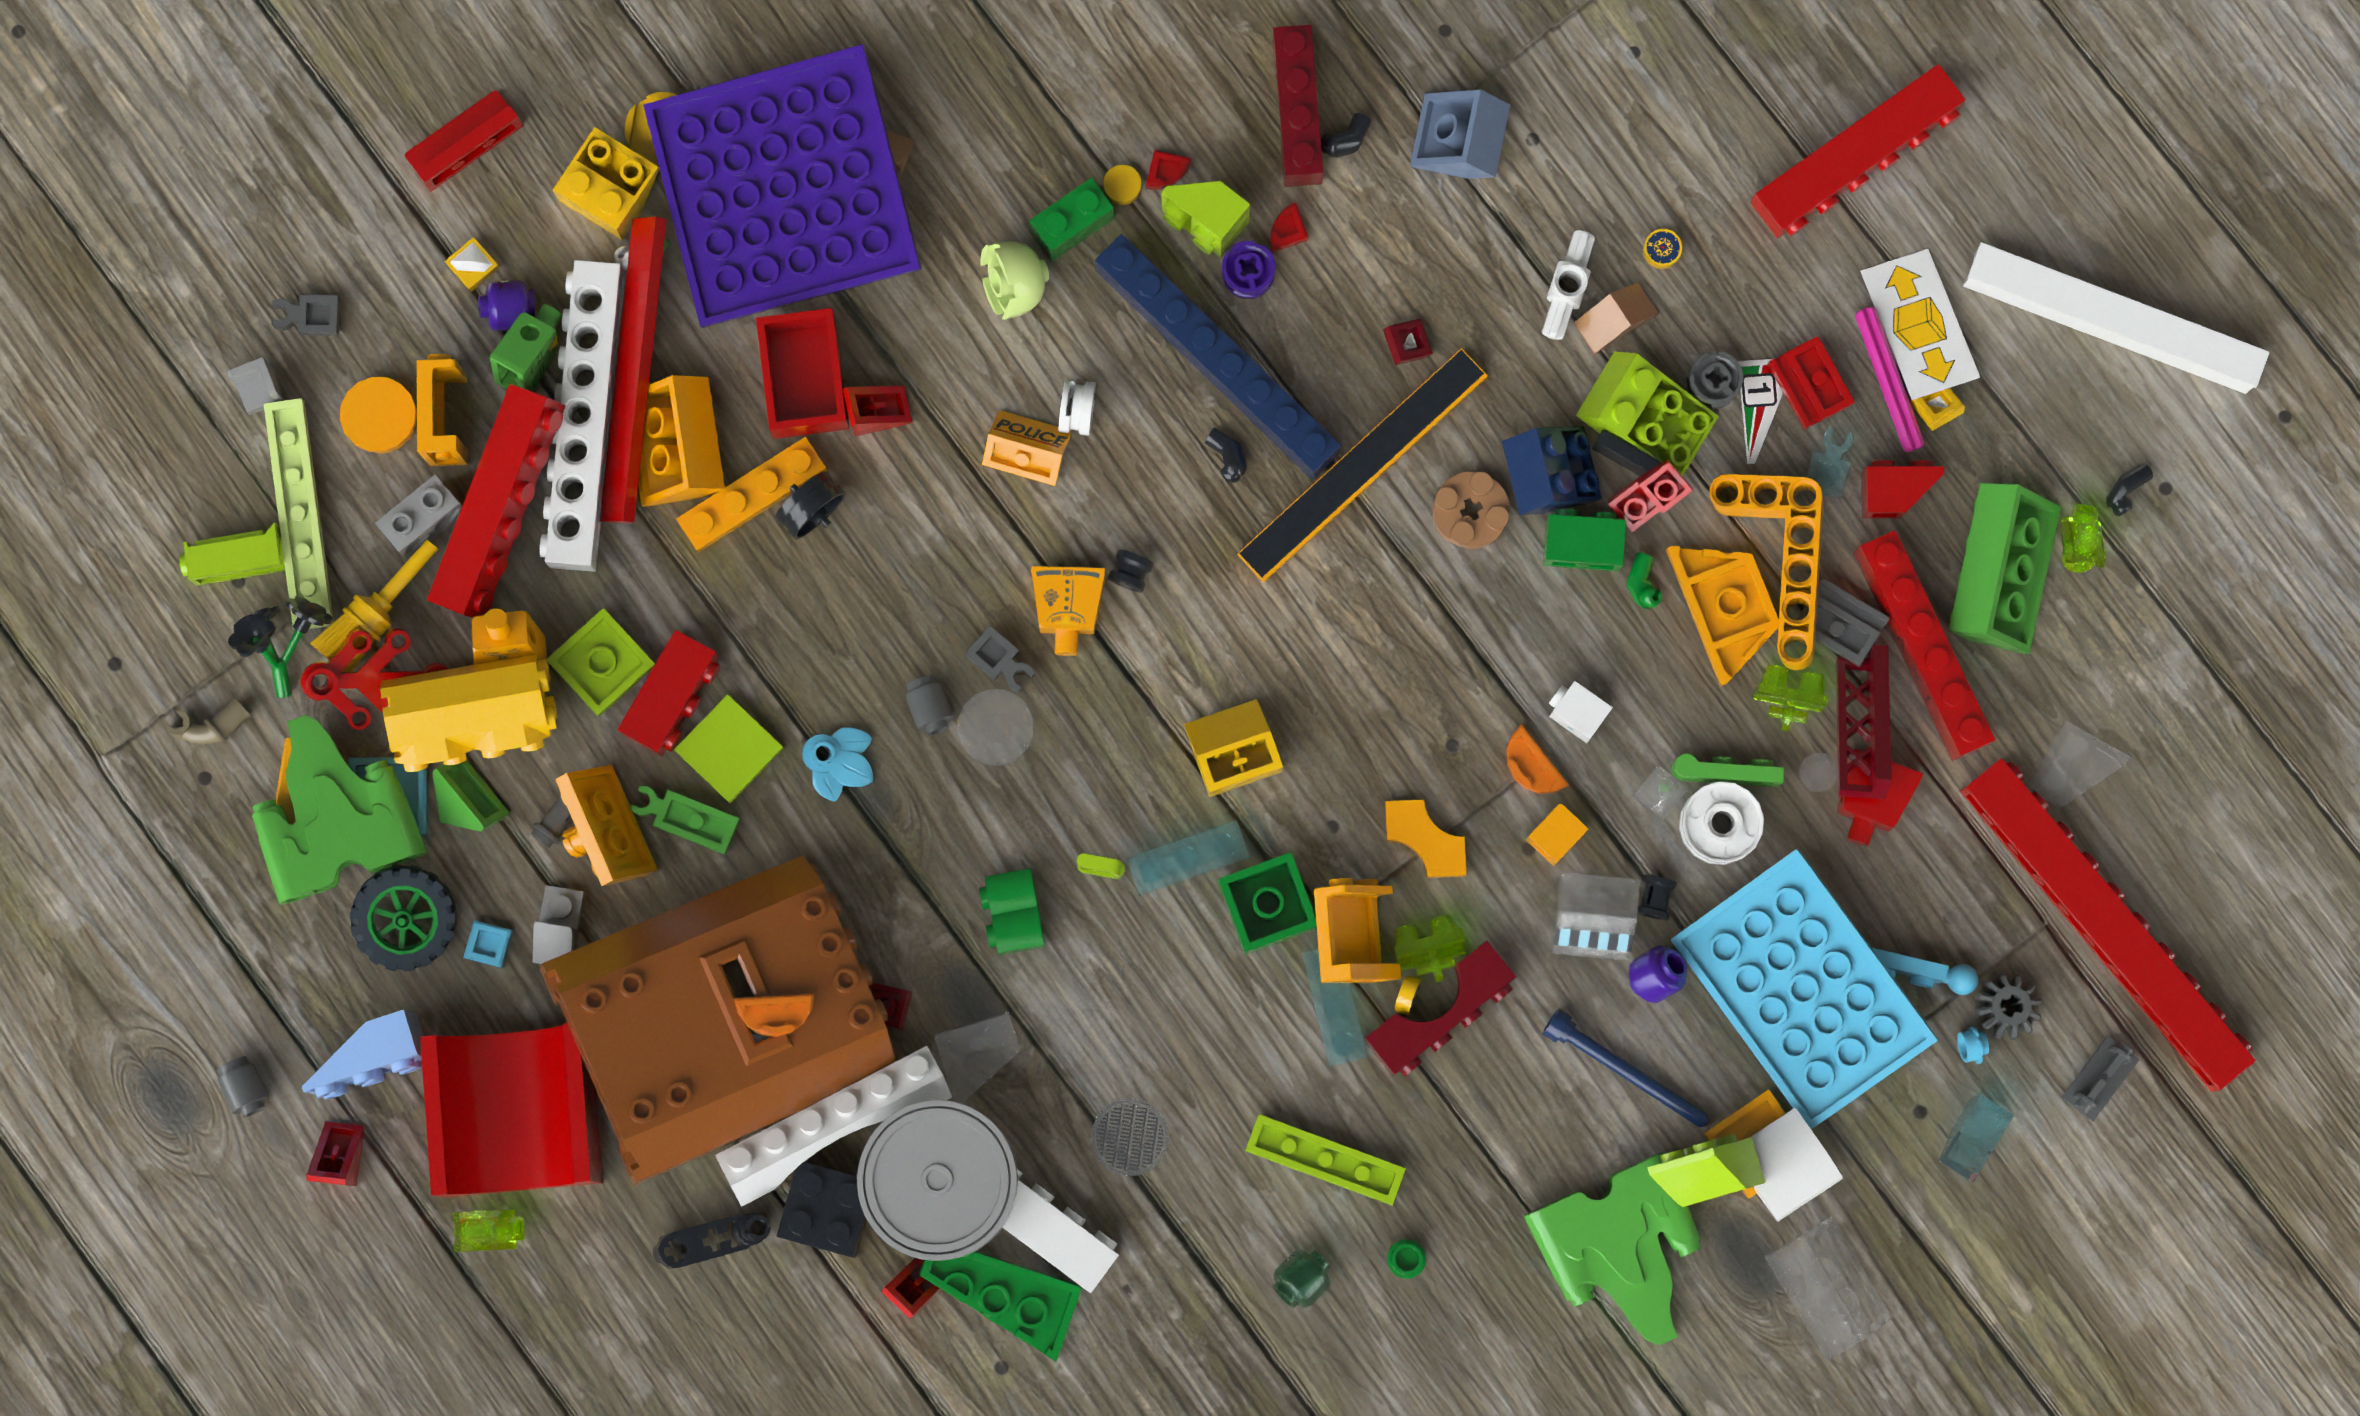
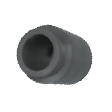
M934 675L920 677L909 682L906 685L908 693L905 697L917 730L920 732L926 731L928 736L947 730L949 728L948 723L954 719L942 683L937 682Z
M246 1056L231 1060L217 1069L220 1075L217 1081L232 1114L241 1113L243 1118H246L265 1108L263 1102L269 1099L268 1093L254 1063L249 1064Z

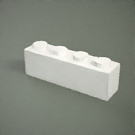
M1017 1169L1018 1188L1016 1200L1003 1228L1089 1293H1092L1119 1257L1113 1251L1117 1243L1100 1230H1098L1095 1236L1082 1228L1086 1221L1069 1207H1066L1062 1213L1050 1204L1054 1198L1053 1195L1037 1183L1030 1189L1019 1180L1023 1173Z

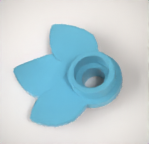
M845 727L837 730L831 736L818 734L810 737L805 742L802 749V758L805 765L812 770V784L819 795L835 802L842 792L843 785L862 787L873 782L871 766L866 758L861 755L872 741V737L860 729ZM820 746L826 747L829 752L828 758L825 761L819 760L816 756V750Z

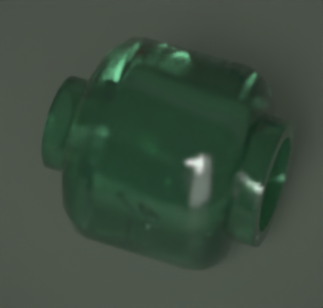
M1296 1250L1273 1272L1275 1284L1272 1287L1277 1295L1291 1308L1294 1309L1297 1305L1302 1308H1308L1331 1286L1330 1277L1326 1272L1331 1267L1325 1258L1315 1250L1311 1254L1303 1250Z

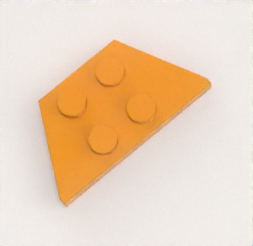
M1680 546L1668 547L1666 552L1720 687L1725 686L1779 627V619L1753 554L1741 552L1724 553L1711 549L1680 548Z

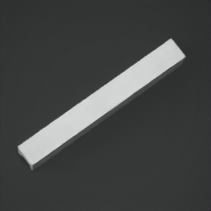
M1982 242L1974 255L1972 266L1963 287L2244 394L2248 393L2252 388H2256L2270 353L2269 351Z

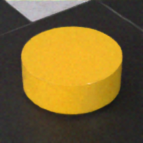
M1128 165L1114 166L1104 177V192L1113 203L1127 205L1139 197L1142 188L1141 177L1133 167Z

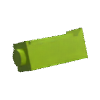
M275 522L266 532L259 530L194 541V546L187 541L183 542L184 553L179 555L183 576H188V580L196 586L285 571L280 526Z

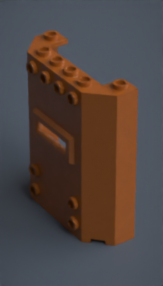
M804 855L542 963L540 968L554 1004H560L620 1143L618 1152L633 1186L765 1130L899 1060L895 1046L889 1038L887 1027L884 1023L888 1020L886 1009L880 999L874 1000L869 989V985L873 984L869 970L864 963L858 964L853 952L857 948L854 936L848 927H842L837 914L841 913L838 900L832 891L827 893L816 867L812 862L808 863ZM738 959L754 997L814 994L813 1008L804 1024L790 1034L769 1037L755 1043L749 1028L738 1015L734 1001L735 995L722 965Z

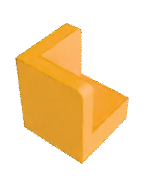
M1558 804L1527 837L1526 841L1548 862L1555 866L1589 828L1563 804Z

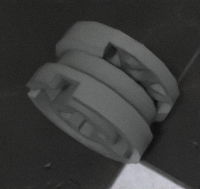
M1721 351L1707 352L1700 356L1692 365L1686 380L1687 391L1693 397L1695 395L1698 401L1701 400L1706 403L1705 406L1707 408L1721 409L1729 405L1741 390L1744 380L1742 368L1738 361L1728 353Z

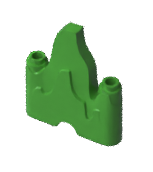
M304 715L287 721L292 750L286 770V782L296 822L293 825L289 824L282 805H277L275 799L258 803L252 807L254 810L252 818L279 905L289 904L335 888L339 883L340 873L349 865H361L370 873H376L382 869L385 870L392 866L412 861L428 853L394 766H389L387 760L375 762L365 767L367 774L364 776V779H361L349 768L332 738L317 720Z
M1665 1151L1612 1174L1608 1178V1189L1600 1199L1592 1200L1583 1193L1574 1192L1523 1216L1566 1301L1571 1300L1575 1307L1595 1298L1592 1290L1597 1285L1617 1304L1631 1326L1645 1340L1657 1345H1662L1678 1337L1670 1313L1673 1282L1671 1272L1660 1247L1658 1234L1660 1232L1663 1233L1673 1252L1678 1251L1680 1257L1702 1248L1699 1243L1701 1237L1689 1207L1678 1205L1649 1175L1647 1167L1661 1164L1660 1155L1665 1154Z

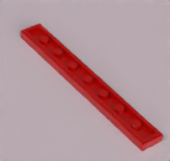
M656 216L632 219L600 522L634 523L667 223L666 219Z

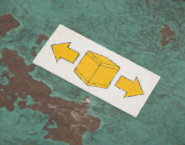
M1929 249L1860 271L1912 400L1980 378Z

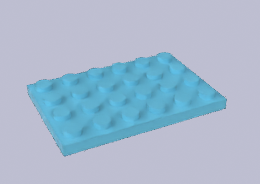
M1799 848L1671 939L1672 943L1791 1106L1797 1109L1810 1129L1819 1125L1938 1041V1037Z

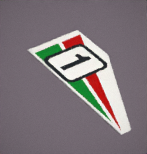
M1773 359L1738 361L1742 368L1744 379L1741 387V401L1747 464H1755L1783 395L1779 384L1767 365Z

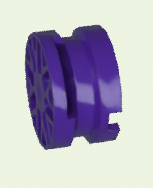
M1242 241L1234 244L1226 252L1222 261V279L1225 287L1234 296L1242 299H1255L1264 295L1270 289L1275 275V260L1272 253L1264 245L1262 246L1254 241Z

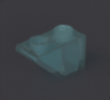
M1981 1094L1972 1096L1953 1126L1939 1162L1973 1183L2014 1115Z

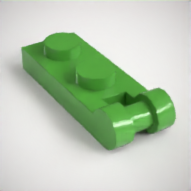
M1687 753L1680 755L1672 763L1671 774L1680 781L1736 783L1737 785L1779 787L1783 784L1784 767H1774V761L1766 759H1752L1750 765L1735 764V758L1712 757V763L1698 762L1693 755Z

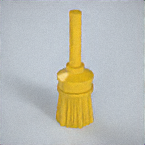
M426 539L378 594L375 591L370 597L355 594L353 601L342 609L344 614L310 644L330 660L346 644V637L353 629H363L371 637L372 643L375 639L379 642L382 639L383 633L387 629L390 630L393 626L388 612L393 608L390 603L435 554L438 548ZM357 635L354 637L352 645L357 648L362 647L366 641L365 636ZM365 653L357 654L342 671L353 672Z

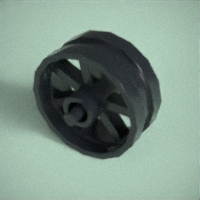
M826 471L820 472L801 487L793 484L789 488L793 494L779 508L775 518L782 526L788 529L789 534L795 540L801 539L821 523L827 528L831 524L827 518L841 504L846 494L839 485L836 486L833 483L832 478Z

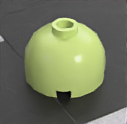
M1001 241L985 245L982 249L980 263L981 266L988 265L989 276L982 278L987 299L995 314H1004L1002 319L1005 320L1030 312L1041 301L1045 290V282L1049 280L1046 262L1043 259L1039 260L1037 254L1023 243Z

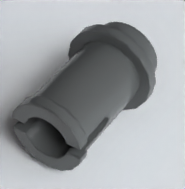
M561 797L557 799V802L539 824L536 822L533 824L535 829L531 835L548 848L553 843L558 844L560 842L557 838L572 820L570 812Z

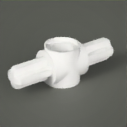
M1576 230L1573 233L1565 261H1559L1547 295V300L1551 304L1542 329V334L1550 339L1562 340L1564 338L1572 310L1579 309L1591 273L1586 267L1595 242V236L1589 232ZM1566 277L1572 278L1577 282L1579 289L1576 292L1567 293L1560 288L1559 280Z

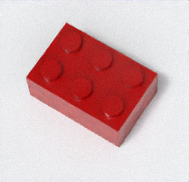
M826 308L756 317L769 431L773 439L849 430L847 407L842 390L844 389L837 324L833 309Z

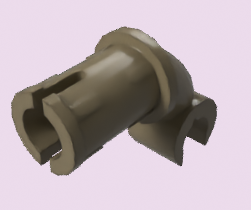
M234 698L210 721L205 719L203 721L205 725L195 724L184 711L176 710L183 718V727L174 729L164 720V728L178 741L187 740L197 744L222 742L225 744L227 743L225 738L252 716Z

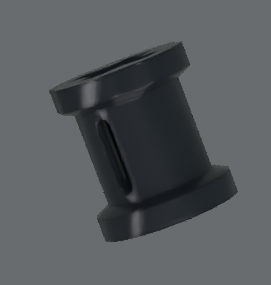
M1643 875L1644 891L1641 904L1636 907L1635 913L1652 919L1668 921L1670 914L1667 912L1671 890L1676 888L1677 882L1659 876Z

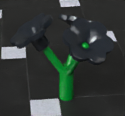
M296 596L294 599L288 598L285 602V605L292 610L297 619L293 625L295 631L282 657H278L270 638L276 631V627L270 619L274 618L281 611L279 606L263 608L239 619L233 625L234 633L228 639L229 646L237 650L242 657H248L254 652L261 653L271 665L276 696L278 698H286L292 695L287 664L302 634L308 632L311 624L323 626L324 624H331L333 617L326 613V609L323 606Z

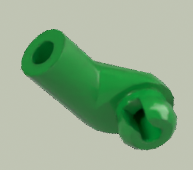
M1637 552L1626 581V586L1637 605L1644 609H1651L1657 607L1662 601L1661 591L1656 590L1648 578L1655 558L1648 554Z

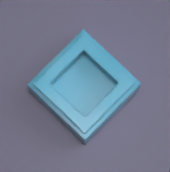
M474 920L463 958L503 968L513 931Z

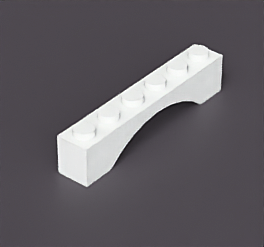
M925 1046L715 1156L742 1207L777 1189L786 1177L805 1160L839 1138L861 1128L884 1121L893 1113L911 1104L930 1100L946 1101L952 1098V1095L929 1048Z

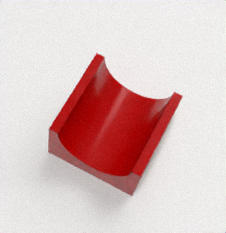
M568 1023L547 1029L502 1034L420 1036L431 1196L450 1198L603 1184L596 1088Z

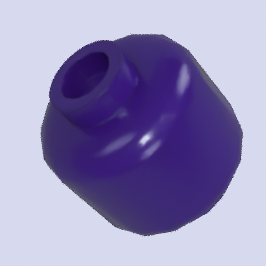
M520 280L490 282L486 287V294L478 296L479 317L487 318L489 327L494 331L509 330L522 312L535 317L533 289H527L525 283Z
M1666 946L1651 948L1631 962L1629 966L1630 986L1635 994L1647 1002H1661L1684 987L1687 973L1686 962L1677 951Z

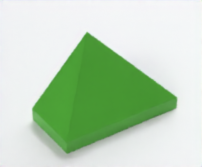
M467 760L455 765L443 764L433 771L440 823L481 832L510 814Z

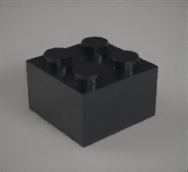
M806 1162L799 1165L793 1175L776 1237L856 1258L867 1220L858 1196L857 1176Z

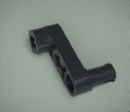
M755 1213L742 1216L734 1215L665 1234L659 1238L657 1245L653 1248V1256L657 1263L662 1264L668 1269H674L742 1251L767 1238L771 1231V1227H768L767 1223L770 1222L764 1216ZM753 1222L759 1225L760 1231L757 1236L752 1232H748ZM726 1223H732L731 1230L732 1236L737 1243L736 1247H731V1239L717 1243V1251H713L711 1246L703 1245L702 1239L708 1237V1229H712L714 1234L729 1232ZM669 1240H672L673 1245H680L682 1248V1254L677 1255L678 1261L676 1262L673 1256L666 1257L664 1248L670 1247Z

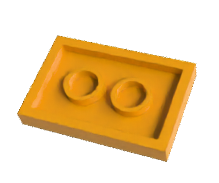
M612 765L569 772L555 779L561 792L562 801L567 806L575 826L565 830L562 834L566 838L562 840L564 847L575 858L588 854L592 870L598 877L601 886L645 877L658 870Z

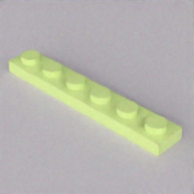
M302 398L265 403L264 411L289 598L294 599L296 596H299L312 603H317L326 609V613L333 617L305 401ZM291 610L292 625H294L297 616ZM311 624L309 629L326 627L331 624H324L323 626Z

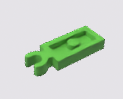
M639 786L638 791L648 795L650 803L645 808L632 805L630 809L636 815L641 817H647L652 814L656 815L653 823L654 827L718 853L727 854L741 821L740 818L670 790H667L662 800L658 798L656 792L650 787Z

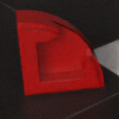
M1154 150L1146 189L1161 190L1166 186H1173L1179 182L1187 173L1191 164V158Z
M1296 202L1283 209L1272 226L1270 234L1272 253L1308 241V235Z

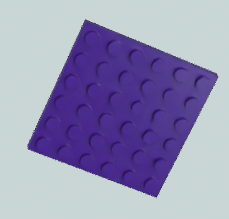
M863 44L643 104L701 328L922 270L868 55Z

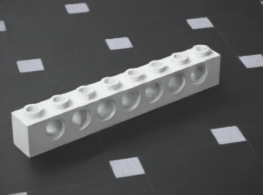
M574 260L573 272L568 271L566 276V294H571L570 309L563 310L562 330L567 332L566 346H560L558 356L559 369H564L562 384L557 383L555 388V401L566 405L563 412L562 424L559 430L556 431L552 444H556L555 459H549L547 480L552 482L551 497H545L543 508L544 519L549 520L548 533L542 534L540 539V557H545V563L549 568L596 572L601 525L600 514L625 272L621 264ZM599 296L602 298V302L598 309L594 311L583 309L584 301L588 297ZM587 333L598 335V341L592 348L585 349L579 346L583 335ZM584 370L593 371L595 374L594 379L589 385L579 386L576 384V377L580 372ZM585 407L591 410L590 418L585 423L576 424L572 422L573 413L577 409ZM576 445L586 446L587 454L581 461L573 462L569 460L568 454L571 448ZM575 482L583 484V492L580 497L573 500L565 498V490L568 485ZM576 520L580 523L579 531L575 536L563 537L561 535V528L565 522Z

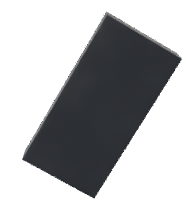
M1602 430L1592 448L1594 451L1639 476L1662 463L1606 430Z

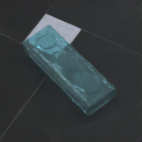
M1236 820L1129 857L1127 862L1138 894L1142 896L1249 859V854Z
M1319 949L1302 952L1328 1066L1333 1067L1367 1059L1350 983H1321Z

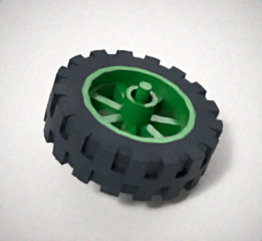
M395 865L376 872L374 876L367 879L361 886L353 901L350 912L351 933L357 942L356 945L362 953L364 952L374 964L378 965L379 963L385 966V969L396 971V969L413 971L418 967H425L431 964L433 960L438 956L440 957L446 950L456 926L455 901L450 895L449 888L434 873L422 870L421 867L411 865V867ZM396 890L415 892L407 906H402ZM390 893L396 912L377 907L383 897ZM421 895L428 902L431 910L414 913L412 908ZM374 913L392 918V922L378 931L374 921ZM433 917L429 933H425L413 920ZM394 928L398 929L399 945L389 943L382 936ZM410 928L422 940L416 944L405 946L406 930Z

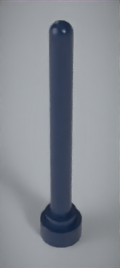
M1560 1008L1553 1014L1542 1035L1555 1043L1558 1040L1563 1044L1566 1041L1691 1123L1698 1127L1707 1126L1709 1117L1705 1112L1575 1028L1577 1024L1571 1021L1572 1016Z

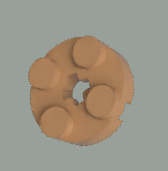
M1462 472L1450 477L1438 490L1433 505V521L1439 534L1451 544L1454 543L1465 549H1480L1492 544L1499 538L1508 523L1510 504L1503 487L1496 480L1492 479L1489 474L1485 472ZM1471 501L1473 504L1481 506L1477 513L1478 519L1472 520L1470 516H1462L1461 511L1465 508L1464 502Z

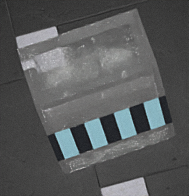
M1562 872L1557 879L1552 954L1629 961L1637 921L1640 879Z

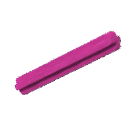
M1875 307L1864 308L1856 313L1855 318L1903 450L1905 452L1916 451L1922 448L1925 443L1877 310Z

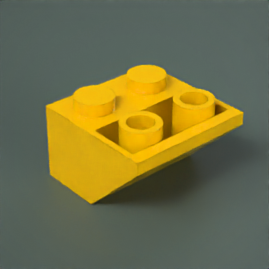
M594 127L553 188V192L559 202L618 239L623 240L632 227V219L638 218L644 209L659 167Z
M1257 699L1184 724L1209 797L1282 773L1283 765Z

